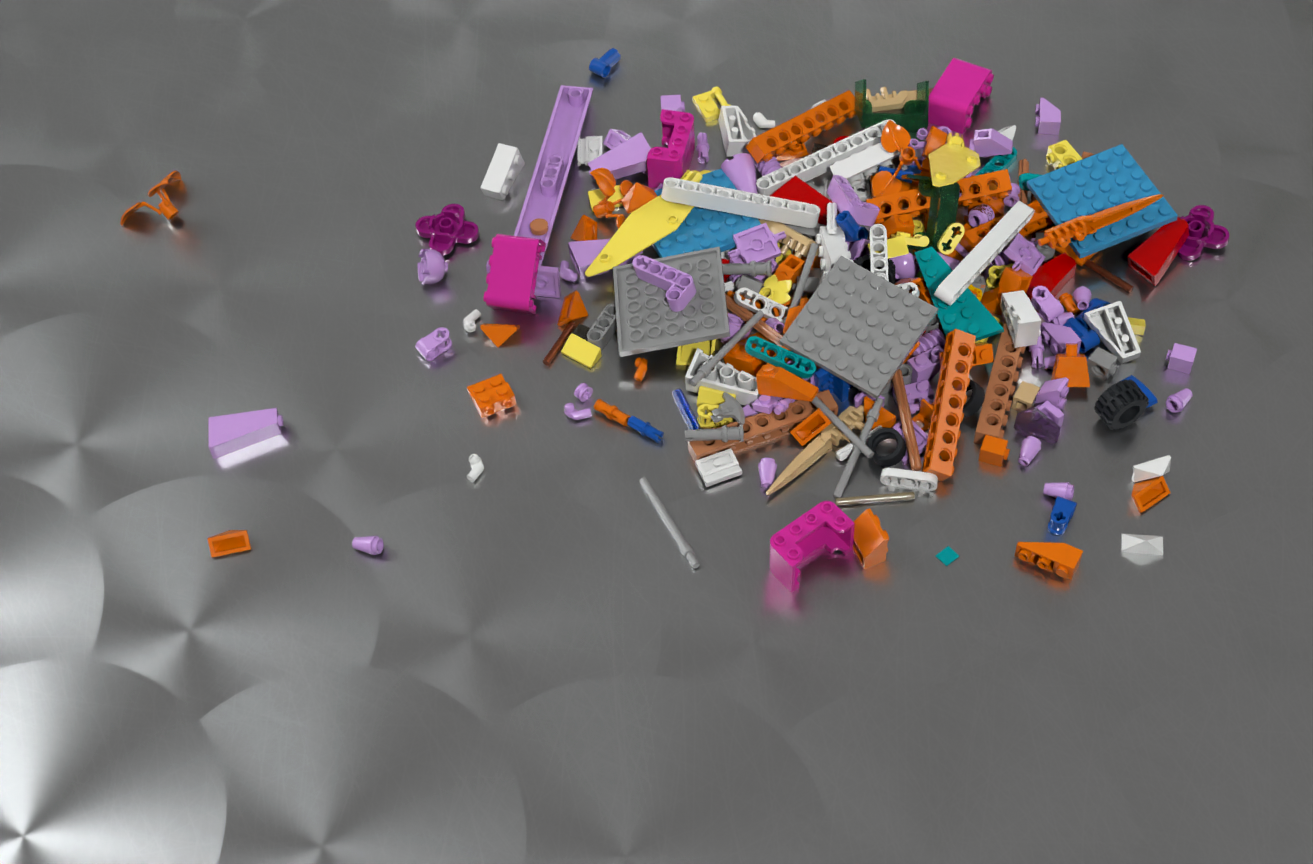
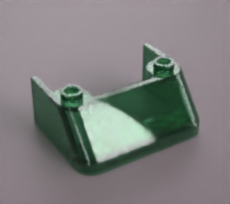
M866 79L855 82V111L863 130L887 119L894 120L897 125L902 126L909 133H917L920 128L927 129L929 81L917 83V100L907 101L904 105L903 114L872 113V104L866 99Z
M911 174L902 175L901 179L919 181V193L923 196L931 197L926 233H915L927 236L929 244L926 247L907 245V247L913 250L933 247L938 252V241L947 227L956 221L960 186L956 182L951 185L936 187L932 185L931 177ZM948 240L947 243H942L943 251L950 249L948 244L951 240Z

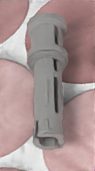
M754 260L750 263L722 264L723 275L750 274L752 277H756V275L771 277L772 275L771 260L767 262H756Z
M743 424L739 427H727V425H724L722 428L685 429V442L722 440L724 443H727L728 440L744 442Z

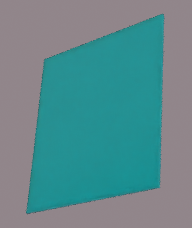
M949 546L935 555L946 566L959 557Z

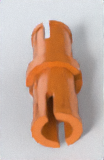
M598 399L594 404V410L606 415L607 419H613L624 427L627 426L628 419L631 416L618 410L617 406H611L602 399Z

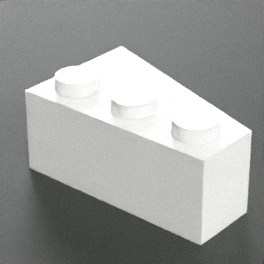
M721 106L718 122L726 157L740 153H749L746 146L752 138L756 137L754 128L749 126L747 118L738 106Z
M498 143L480 188L484 196L502 201L505 199L525 165L517 147Z
M1025 291L1002 293L1000 307L1014 347L1037 345L1038 337L1041 335V319Z
M1121 301L1084 313L1083 320L1098 334L1100 340L1111 353L1118 357L1117 360L1121 364L1140 357L1141 350Z

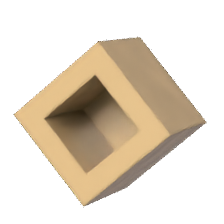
M1022 381L1013 397L1012 409L1030 415L1035 406L1036 396L1040 387Z

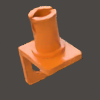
M923 398L920 403V412L912 420L914 422L921 421L924 424L921 429L925 432L930 428L934 402L929 404Z

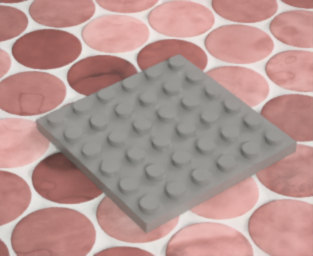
M720 247L654 259L687 273L693 278L696 294L687 306L679 312H674L670 309L666 298V290L637 277L632 263L613 267L618 351L620 357L730 337Z
M840 256L780 339V345L812 360L817 366L878 399L938 313V308L847 258Z

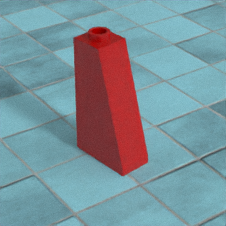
M797 176L791 178L770 195L772 197L817 205L820 208L818 223L827 225V204L833 202Z
M1177 217L1176 221L1158 229L1128 255L1129 267L1156 286L1189 236V224L1187 221Z
M1064 252L1041 265L1032 275L1033 277L1026 292L1030 302L1032 291L1037 286L1046 287L1055 297L1075 275L1077 265L1075 260Z

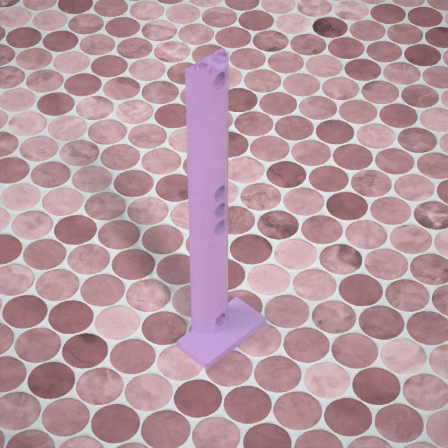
M560 86L514 236L541 239L546 243L545 252L593 88ZM538 218L545 219L548 222V232L544 235H534L530 230V223ZM541 252L542 260H539L534 295L560 298L559 268L542 266L545 252ZM487 261L486 264L488 274L490 273L491 266H489V261Z

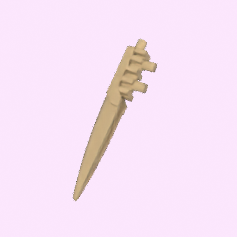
M881 87V95L876 93L875 96H871L870 89H865L864 95L860 98L861 107L858 110H861L863 115L927 104L933 88L912 91L903 90L896 94V91H892V94H888L887 88Z
M758 218L761 224H767L773 234L785 232L786 238L778 241L783 244L780 249L781 254L785 256L790 248L795 251L794 256L798 258L804 256L807 258L811 244L815 243V241L783 223Z
M860 405L857 408L849 406L837 417L851 431L853 428L862 431L865 425L864 406ZM833 423L829 424L821 431V434L791 461L772 483L766 494L774 493L796 478L825 453L827 454L832 450V444L838 446L840 439L846 440L849 443L852 441Z

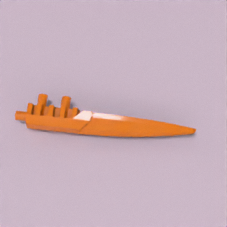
M1157 194L1117 205L1092 215L1079 216L1045 230L1044 237L1038 239L1039 246L1047 244L1052 249L1056 248V245L1066 248L1071 243L1070 238L1083 241L1087 234H1093L1100 228L1140 211L1161 199L1164 195Z

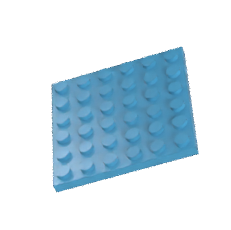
M1123 144L1027 181V187L1055 226L1079 216L1092 215L1117 205L1161 194ZM1162 197L1126 218L1100 228L1093 234H1087L1083 241L1070 238L1071 243L1069 245L1079 259L1174 222L1177 220L1178 215L1166 199Z
M722 169L702 175L703 178L700 183L737 190ZM662 188L655 190L657 196L662 194ZM694 207L676 231L657 241L652 246L660 258L714 247H720L721 252L737 247L733 240L734 234L761 225L758 218Z

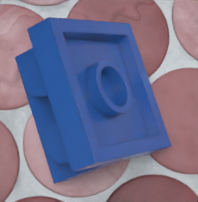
M823 368L818 369L814 373L815 386L819 388V392L829 389L830 393H834L841 402L848 399L849 383Z

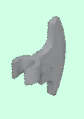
M724 392L722 397L725 402L719 404L718 409L712 410L714 416H710L714 423H718L724 418L731 417L739 425H744L745 415L741 405L733 396Z

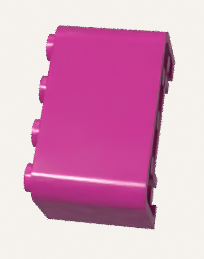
M953 58L929 95L926 122L940 127L945 126L952 131L964 134L965 130L969 129L972 124L971 115L974 106L979 104L980 98L985 99L992 92V87L990 86L994 78L992 70Z
M662 109L660 114L663 134L662 145L666 144L668 148L653 147L648 152L647 170L650 188H657L660 183L663 184L664 179L669 177L681 179L685 172L689 170L695 151L694 117L692 114Z
M497 234L492 239L493 255H490L489 266L491 268L490 273L486 277L488 288L484 292L483 300L488 307L495 310L535 315L537 306L534 305V300L532 299H536L534 293L539 260H542L540 253L545 252L546 243L536 238Z
M820 502L771 537V573L793 593L799 588L797 578L800 576L801 571L797 566L823 548L830 554L834 550L843 551L844 555L853 550L855 523L833 502Z

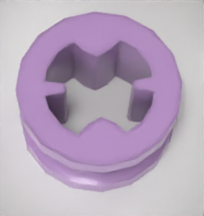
M581 383L576 388L574 395L580 401L585 402L591 397L593 389L588 387L586 383Z

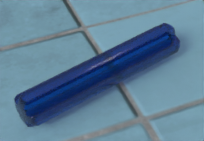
M679 388L672 392L673 398L689 430L701 429L683 391Z

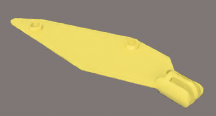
M952 132L947 135V143L928 155L933 186L942 187L954 184L981 166L979 154L965 147L963 135L960 137L959 133L955 132L954 136H952Z
M687 170L681 177L682 180L698 183L703 178L702 174ZM659 195L631 212L587 268L585 275L591 277L613 269V267L620 265L676 231L695 206L665 201Z

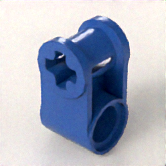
M1057 496L1048 523V531L1050 533L1062 535L1065 532L1070 519H1072L1077 502Z

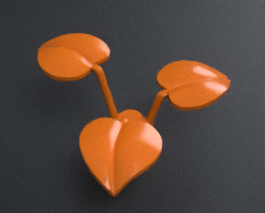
M891 120L886 123L882 131L881 144L884 150L889 153L898 150L900 153V164L893 176L888 171H880L875 174L872 180V190L875 198L899 193L902 188V182L895 177L898 175L903 164L909 165L913 161L918 169L922 170L920 173L921 180L927 185H932L929 158L927 157L922 161L921 167L915 156V150L908 146L911 140L909 132Z
M595 169L590 174L595 178L598 187L606 197L593 207L594 214L599 219L603 217H617L616 224L619 229L627 218L623 214H612L615 209L614 205L621 203V200L633 187V183L629 180L622 181L620 191L623 198L612 203L607 200L615 193L616 180L608 169Z
M174 170L149 190V197L157 193L162 199V202L158 205L159 209L144 201L138 202L125 211L121 217L120 225L123 227L125 220L143 206L149 207L159 215L163 214L168 220L175 217L179 211L170 201L164 187L173 181L181 180L180 173Z

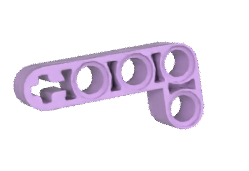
M833 175L827 193L833 203L837 204L838 211L840 213L849 211L858 224L873 226L880 208L872 203L861 201L846 178L840 175Z
M639 255L633 259L632 264L639 279L667 291L666 298L672 311H682L695 296L696 287L691 275L644 255Z

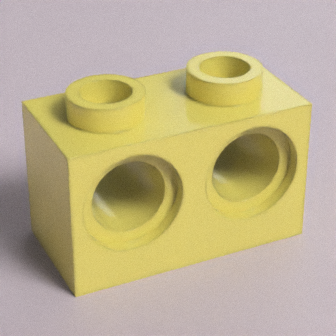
M1063 140L1048 146L1046 160L1057 170L1082 160V157L1067 140Z

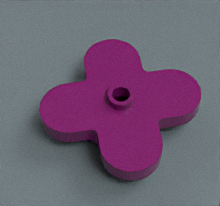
M449 204L442 209L440 214L436 216L435 214L423 216L415 224L419 236L430 238V249L440 252L443 256L453 250L455 243L469 244L476 241L479 237L478 226L473 222L464 221L465 211L459 204Z
M1198 205L1190 210L1188 216L1179 217L1186 220L1189 224V236L1177 253L1181 259L1187 261L1195 260L1201 255L1204 247L1220 249L1228 244L1229 231L1223 226L1214 224V211L1210 207Z

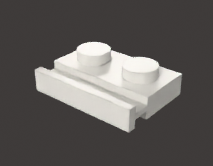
M587 136L583 139L579 137L578 166L581 164L589 166V162L603 155L602 136Z
M731 448L695 461V465L706 487L742 475V469L739 467V463Z

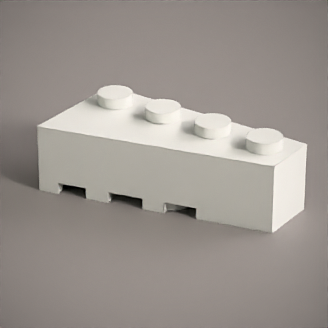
M880 142L874 146L867 147L859 153H854L842 161H837L829 167L833 175H840L846 178L850 185L854 187L862 184L863 180H870V176L878 173L880 166L893 169L898 168L900 153L898 150L893 153L887 152ZM903 164L901 169L904 171L907 170L908 167L907 165Z
M820 226L819 234H816V244L819 245L818 257H821L820 269L824 270L822 274V280H824L840 256L850 260L851 253L848 251V244L845 242V235L840 226H837L836 234L831 233L830 235L827 233V226Z
M697 348L685 376L686 390L698 393L699 387L704 386L736 395V400L739 404L745 406L748 404L753 408L752 404L760 396L756 377L743 370L740 372L734 369L733 365L729 363L724 364L719 361L712 368L711 373L696 386L690 384V380L698 373L697 370L714 357L713 355L708 356L704 354L703 350Z

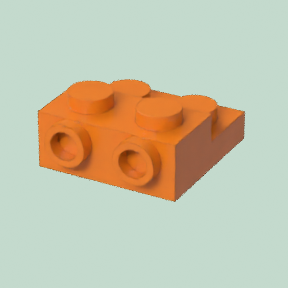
M502 374L467 387V391L481 418L516 405L515 395Z

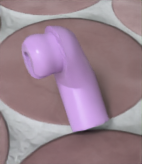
M561 261L560 277L567 281L575 282L578 274L569 269L568 261Z
M567 403L564 406L565 415L574 420L592 417L590 408L577 410L574 408L573 403Z

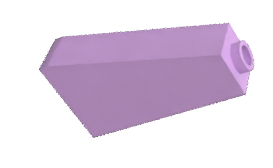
M642 132L589 162L590 170L588 172L590 174L595 169L606 168L611 171L615 179L646 171L647 155L651 148Z
M610 239L568 242L569 255L580 279L587 278L585 271ZM643 251L639 252L638 254L634 255L633 257H631L630 259L626 260L618 266L631 264L633 262V259L641 255Z
M277 408L208 417L209 450L213 459L280 435L281 426H284L283 416L278 414Z

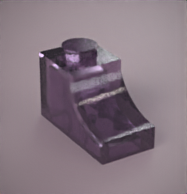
M1033 406L1017 413L1013 428L1025 438L1033 436L1052 445L1057 443L1061 427Z

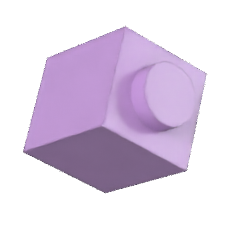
M1174 343L1173 350L1168 349L1166 360L1169 361L1167 369L1190 374L1197 348Z

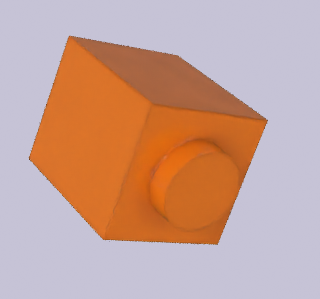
M985 434L978 461L1001 467L1003 460H1008L1009 457L1008 440Z

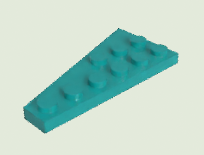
M933 247L915 252L916 260L933 305L938 308L937 316L945 337L954 329H958L975 335L976 342L1004 332V328L969 288L951 306L935 297L936 289L953 270Z

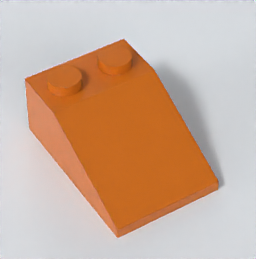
M760 332L740 340L723 357L725 364L729 363L733 365L734 369L740 372L743 370L756 377L758 371L767 362L749 355L745 351V344L751 336H757L773 343ZM768 350L767 354L770 357H773L775 355V352L773 350Z

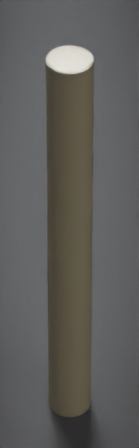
M914 492L842 497L835 498V505L914 500L915 495Z

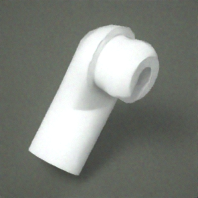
M760 112L753 115V120L759 128L775 127V120H767Z
M477 309L473 310L463 320L464 329L467 332H473L476 329L475 321L481 316Z
M477 454L470 455L468 459L472 470L467 475V479L471 482H474L484 470L482 459Z

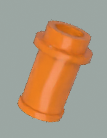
M1068 293L1062 294L1059 297L1061 305L1064 306L1067 312H1072L1074 316L1077 315L1080 309L1072 300L1073 296Z

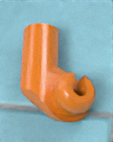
M638 357L634 363L638 368L633 378L642 382L647 372L648 361L645 358Z

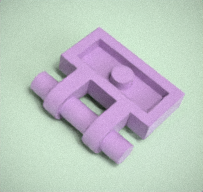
M928 380L905 385L911 414H915L916 411L920 410V403L923 398L929 404L935 401L933 399L934 392ZM892 388V395L897 404L894 388Z
M760 395L752 406L754 411L770 414L774 410L775 414L780 415L796 399Z

